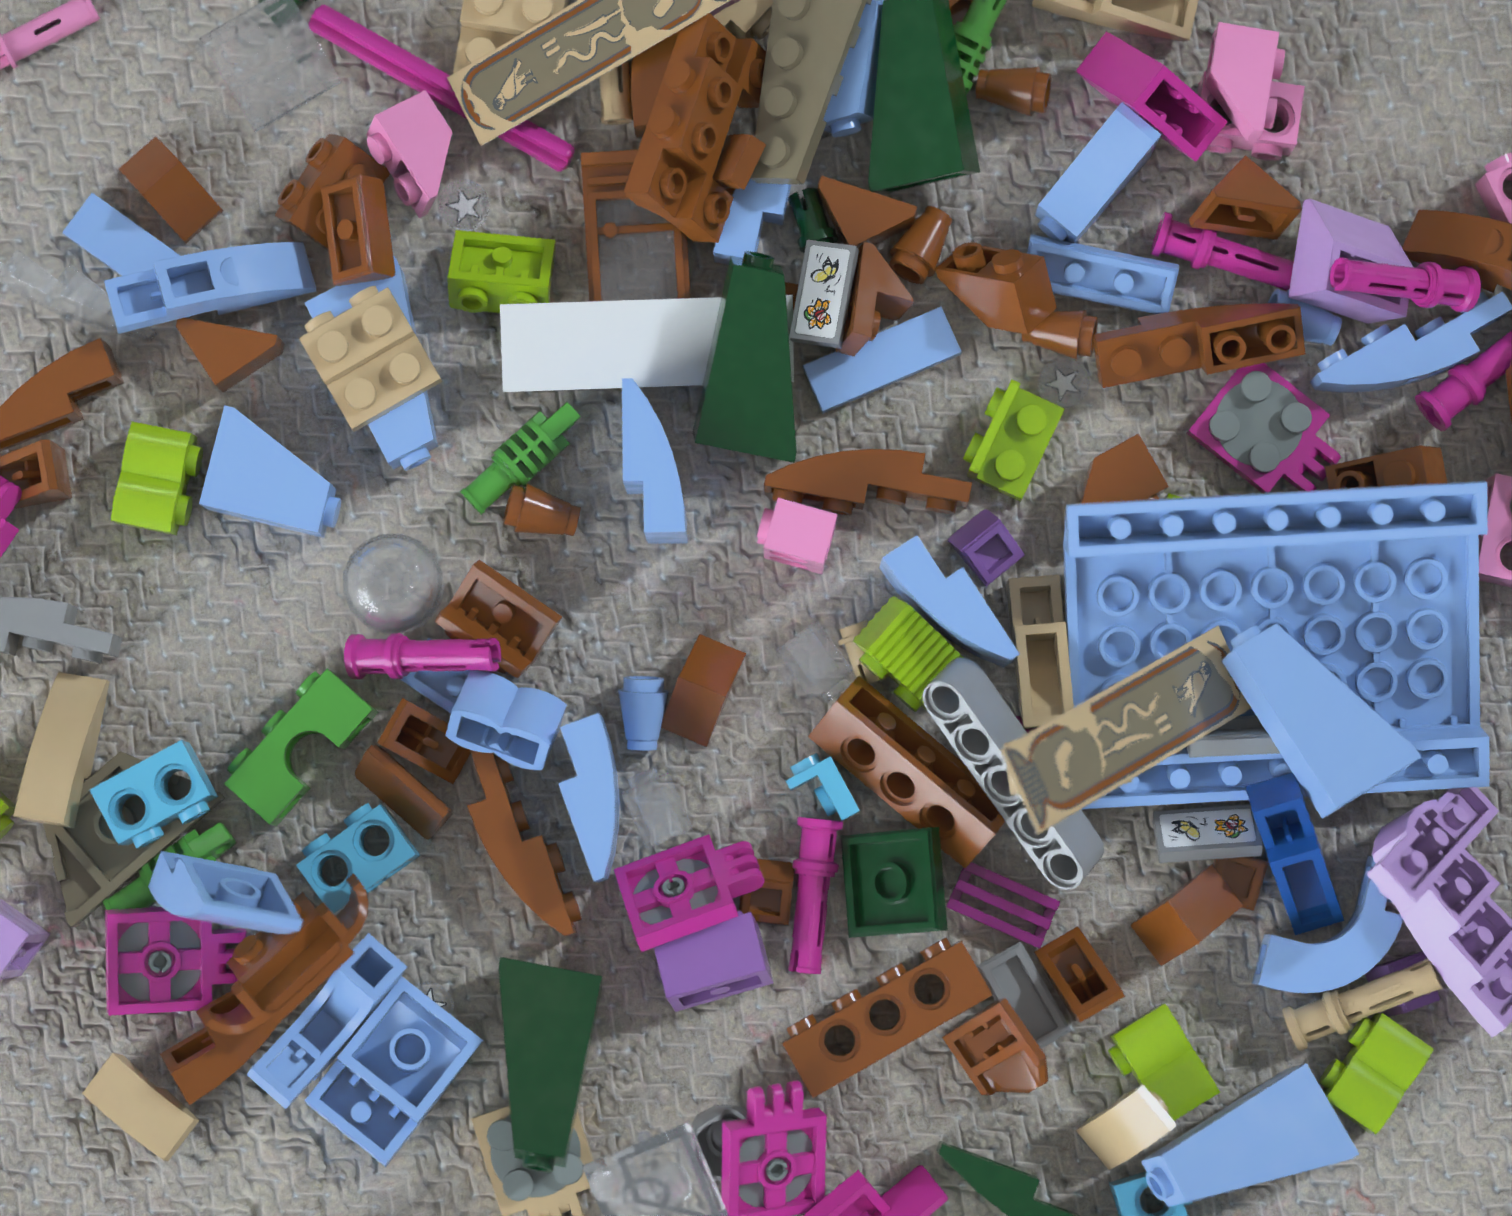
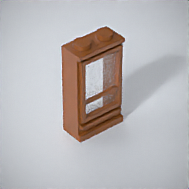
M638 149L580 153L589 301L691 298L688 237L666 219L636 205L623 193Z

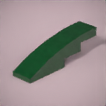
M939 1141L936 1149L938 1154L976 1192L1007 1216H1080L1075 1212L1034 1198L1040 1179L1036 1176Z

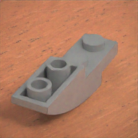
M0 597V653L15 656L21 636L24 637L23 647L52 653L54 644L73 648L71 655L73 658L101 664L103 655L118 658L123 638L112 633L75 626L78 607L69 603L41 598Z

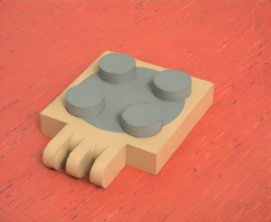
M510 1105L471 1118L502 1216H509L524 1210L528 1211L529 1216H563V1213L571 1211L572 1216H585L578 1192L601 1185V1180L578 1109L566 1168L554 1166L553 1172H539L527 1169L522 1166L523 1159L514 1157Z

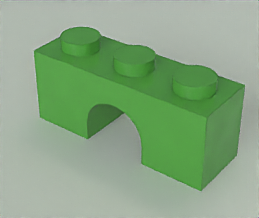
M326 669L322 675L315 671L308 676L295 693L300 698L288 713H285L282 709L279 710L263 727L261 732L266 737L252 752L249 748H245L227 768V771L232 775L224 784L269 825L278 826L311 789L293 770L291 757L295 745L305 736L323 734L337 747L345 750L378 713L374 707L329 669Z

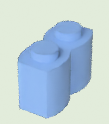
M472 670L469 672L452 709L445 736L454 743L469 750L495 753L498 757L512 765L530 770H543L560 730L567 704L548 692L527 687L518 688L514 683L497 674Z

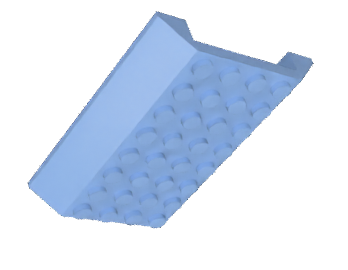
M1475 481L1066 504L1063 539L1065 616L1074 707L1218 625L1231 652L1234 647L1230 641L1245 630L1257 625L1262 632L1277 623L1409 741L1421 755V758L1409 767L1366 793L1490 787L1489 736L1480 727L1479 535L1488 534L1487 482ZM1251 708L1250 710L1246 711L1240 716H1252L1256 714ZM1185 747L1134 777L1132 782L1117 787L1082 809L1249 800L1245 786L1288 774L1292 771L1280 753L1190 758ZM1300 785L1304 797H1308L1305 791L1303 790L1302 786Z

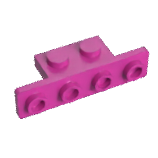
M922 1165L914 1168L882 1196L863 1174L857 1170L803 1216H930L948 1200V1196Z

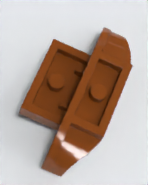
M354 873L346 879L351 892L349 901L338 914H335L324 902L316 906L302 892L294 900L291 899L303 921L299 931L290 934L260 931L256 935L246 937L236 946L233 951V957L226 963L237 978V981L230 988L241 1003L232 1011L223 1014L213 1013L206 1009L199 1015L206 1027L214 1032L225 1035H241L254 1030L269 1019L278 1025L354 954L349 944L362 929L367 918L369 906L367 892Z

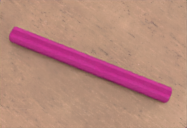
M321 5L315 9L308 25L311 31L418 92L426 90L432 100L467 119L447 79L450 75L327 5ZM525 120L498 136V138L558 172L564 171L569 166L575 153L573 145L529 120Z

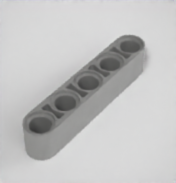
M967 658L953 659L924 689L923 703L928 713L1044 877L1052 885L1060 889L1069 890L1076 888L1103 856L1104 844L1099 834L1080 809L1037 835L1021 796L1010 795L1007 765L1000 751L1004 747V743L1021 738L1028 733L977 663Z

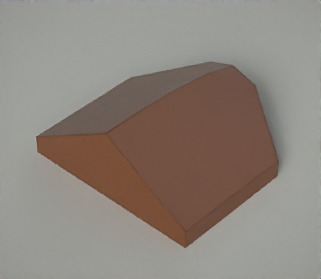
M1006 998L994 1001L942 1037L981 1095H993L996 1092L1030 1093L1049 1081L1046 1055Z

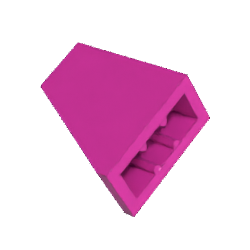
M1107 31L1075 71L1116 106H1119L1121 102L1127 105L1158 131L1162 139L1195 162L1228 122L1165 65Z

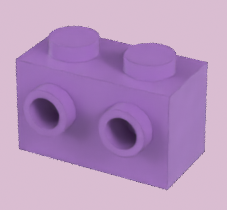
M737 911L738 917L654 947L666 999L675 1012L774 984L760 928L751 912L743 914V912Z

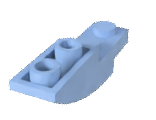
M303 242L261 243L192 253L155 261L153 269L104 280L118 334L217 310L218 315H223L316 292V285Z
M1503 291L1488 299L1485 292H1481L1478 302L1469 312H1461L1462 315L1446 324L1440 316L1414 331L1418 338L1416 341L1406 324L1393 331L1385 324L1361 338L1360 340L1364 347L1347 356L1344 349H1341L1317 363L1321 372L1317 373L1310 383L1314 390L1339 393L1369 392L1396 388L1446 372L1454 365H1459L1471 359L1480 351L1471 335L1503 318L1512 310V305Z

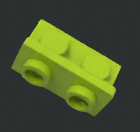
M455 230L447 276L449 307L470 313H500V304L550 303V286L556 254V240Z
M1011 379L1006 391L999 387L996 388L984 415L993 418L985 436L975 432L962 460L971 463L966 475L967 477L1021 502L1065 409L1020 388L1021 383Z

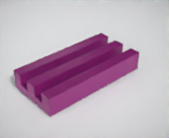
M971 862L966 868H962L946 908L1040 949L1060 901ZM971 874L1044 906L1045 910L1042 916L969 884L968 880ZM966 893L1037 925L1034 935L959 902L962 894Z

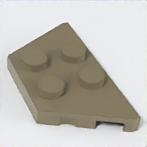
M121 751L83 783L74 828L43 823L47 842L51 845L54 856L52 863L56 880L60 882L67 911L64 912L66 922L71 927L78 926L103 904L102 901L104 899L110 898L135 877L143 865L147 862L149 863L161 851L166 850V848L209 813L207 812L186 824H182L179 818L161 827L165 834L163 837L140 849H136L134 843L128 846L119 845L89 789L143 761ZM173 774L168 782V791L171 797L175 800L186 797L191 790V780ZM216 791L218 797L207 803L210 811L225 799L218 791ZM137 795L127 799L122 809L124 819L131 825L141 821L146 811L144 801Z

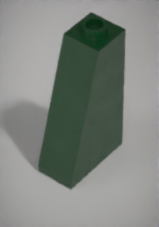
M883 1L868 178L869 190L874 193L889 194L980 173L949 1Z
M745 251L743 258L730 256L692 433L697 444L795 463L797 450L785 277L781 266L773 264L774 257L763 253Z
M500 957L498 968L514 1157L523 1159L522 1166L527 1169L539 1172H553L554 1166L566 1168L602 991V976Z

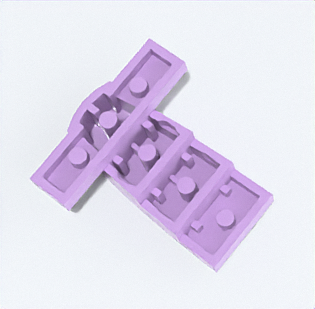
M1477 787L1446 789L1437 799L1421 803L1381 828L1375 838L1372 852L1375 865L1368 871L1367 875L1377 885L1379 891L1394 903L1408 929L1440 976L1471 1015L1493 1038L1512 1021V919L1489 897L1500 883L1465 848L1494 818L1499 810Z

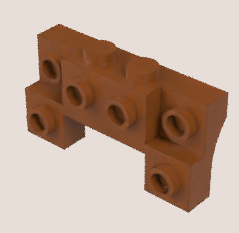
M711 13L679 30L623 193L636 205L672 223L693 242L718 243L729 216L734 197L712 177L736 107L759 108L766 51L753 38H736Z

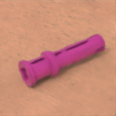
M1163 213L1154 236L1150 251L1151 255L1158 257L1161 253L1189 261L1191 268L1197 270L1200 268L1205 269L1206 265H1210L1284 290L1290 288L1294 261L1217 237V231L1193 228L1191 225L1173 220L1172 214Z
M1338 258L1333 263L1330 271V283L1332 287H1335L1336 291L1410 298L1416 305L1422 308H1433L1435 305L1440 304L1451 306L1456 312H1469L1478 302L1481 290L1479 274L1474 268L1467 266L1450 270L1442 269L1435 262H1423L1414 268Z
M1512 330L1468 365L1459 364L1451 367L1448 370V377L1431 391H1421L1416 395V404L1431 425L1440 431H1445L1451 426V419L1470 404L1478 405L1484 400L1486 388L1506 373L1505 370L1510 367L1512 359Z
M391 633L387 639H366L362 634H351L345 643L344 649L345 669L351 679H363L366 674H388L391 679H402L410 672L497 671L499 669L497 662H501V647L496 638L416 641L409 640L407 636L400 633Z
M798 817L797 825L802 827L799 857L793 860L792 868H795L794 873L799 874L788 971L821 974L830 877H835V872L838 873L839 865L834 862L837 831L843 829V821Z

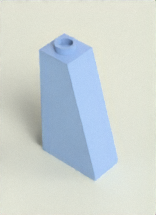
M393 256L395 276L383 280L335 286L304 302L312 319L328 311H331L333 316L336 317L352 308L349 302L350 298L363 289L376 286L380 292L388 287L416 335L405 274L395 256ZM427 391L368 424L383 455L393 470L402 466L404 471H408L420 466L431 458L429 451L438 447Z
M1277 623L1262 632L1255 625L1230 641L1234 649L1222 660V663L1322 819L1398 774L1421 758L1417 749Z
M1305 1063L1283 1070L1141 1162L1147 1171L1146 1181L1149 1188L1158 1199L1164 1201L1166 1206L1169 1207L1351 1160L1359 1155V1152L1309 1066Z

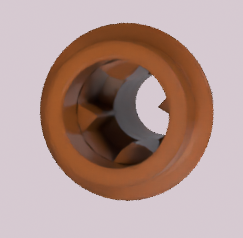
M1040 67L980 69L976 83V99L985 100L986 102L1030 117L1033 116L1034 112L1045 114L1050 98L1052 76L1051 73L1040 72Z
M927 206L924 212L891 248L890 254L892 258L889 266L895 274L914 284H923L927 277L935 274V269L952 223L951 217L946 212L933 206Z
M1086 310L1053 311L1028 335L1022 334V342H1029L1079 360L1080 355L1092 357L1094 351L1092 335L1097 334L1098 317L1088 316Z
M528 483L525 484V487L512 485L503 524L513 526L514 532L574 536L581 507L571 505V503Z

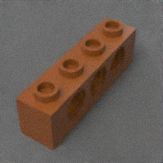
M860 676L836 700L808 735L829 756L833 757L917 829L939 827L942 851L963 868H966L1006 822L967 766Z
M947 937L920 952L924 961L906 971L904 965L900 963L875 977L879 987L862 996L858 988L831 1002L835 1012L817 1022L812 1013L786 1028L790 1038L783 1041L782 1045L812 1098L992 996L990 989L962 941L951 945ZM924 974L936 975L943 984L941 997L931 1004L920 1002L914 993L917 979ZM882 999L893 1001L899 1011L897 1022L888 1029L876 1028L869 1018L872 1005ZM836 1025H844L850 1028L854 1034L853 1047L842 1055L831 1053L824 1043L826 1032Z

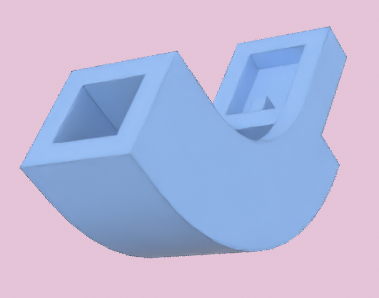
M1367 856L1355 909L1344 928L1327 940L1310 944L1272 934H1264L1252 984L1284 992L1318 993L1345 986L1369 972L1379 963L1394 943L1403 919L1400 914L1384 910L1386 902H1393L1379 891L1377 885L1367 875L1368 871L1375 865L1372 856Z
M369 933L353 949L354 954L330 976L327 983L305 1011L252 1066L247 1074L248 1077L285 1109L313 1080L315 1081L345 1048L407 969V966Z

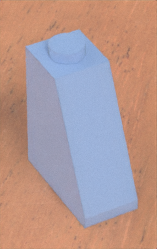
M872 0L871 5L866 4L858 24L862 28L855 48H849L840 75L843 76L837 96L832 95L823 118L826 121L824 131L832 133L833 137L855 134L862 130V123L873 120L883 1L885 0Z
M1121 102L1039 203L1035 216L1041 220L1038 223L1039 228L1049 238L1060 242L1065 240L1077 243L1149 160L1161 134Z
M224 405L199 504L210 511L324 538L327 527L334 528L339 517L341 498L335 497L337 489L238 410Z

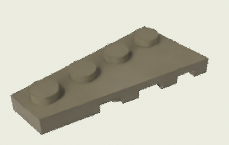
M773 0L755 137L765 143L766 146L750 177L756 183H805L826 126V121L823 118L832 95L837 96L843 80L840 72L849 48H855L862 28L858 24L865 5H871L872 0Z

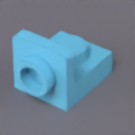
M816 753L790 767L794 776L786 780V783L791 791L816 777L819 778L822 785L814 789V792L828 817L837 812L841 821H844L860 812L831 756L821 761Z

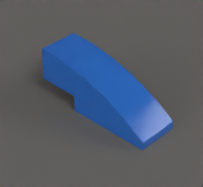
M1293 772L1245 786L1271 870L1295 935L1345 921L1303 792Z

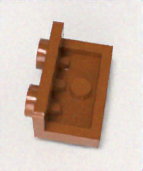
M329 134L326 138H320L311 147L306 156L307 167L298 180L290 181L283 189L278 198V204L281 206L275 213V217L282 222L291 224L328 252L321 187L358 174L379 178L384 184L390 175L385 166L379 164L373 157L350 140L334 134Z
M478 560L470 568L449 605L439 612L435 622L444 628L446 635L450 639L477 640L496 638L501 647V662H497L499 665L497 671L519 678L534 664L562 619V616L493 568Z

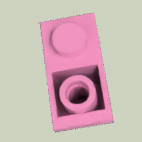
M1218 22L1212 35L1204 84L1247 142L1257 143L1264 132V128L1272 129L1274 124L1277 99L1269 98L1272 79L1280 80L1285 50L1277 48L1279 32Z
M426 90L376 114L366 134L367 145L371 155L379 164H385L394 178V187L398 197L406 206L411 205L419 218L428 214L438 195L452 130Z

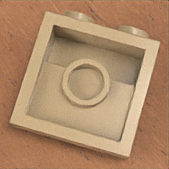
M463 0L460 16L461 31L453 74L568 7L569 0Z
M376 286L363 289L350 298L349 302L352 308L336 317L333 316L331 311L314 317L304 326L308 333L299 338L353 432L443 382L388 287L380 292Z

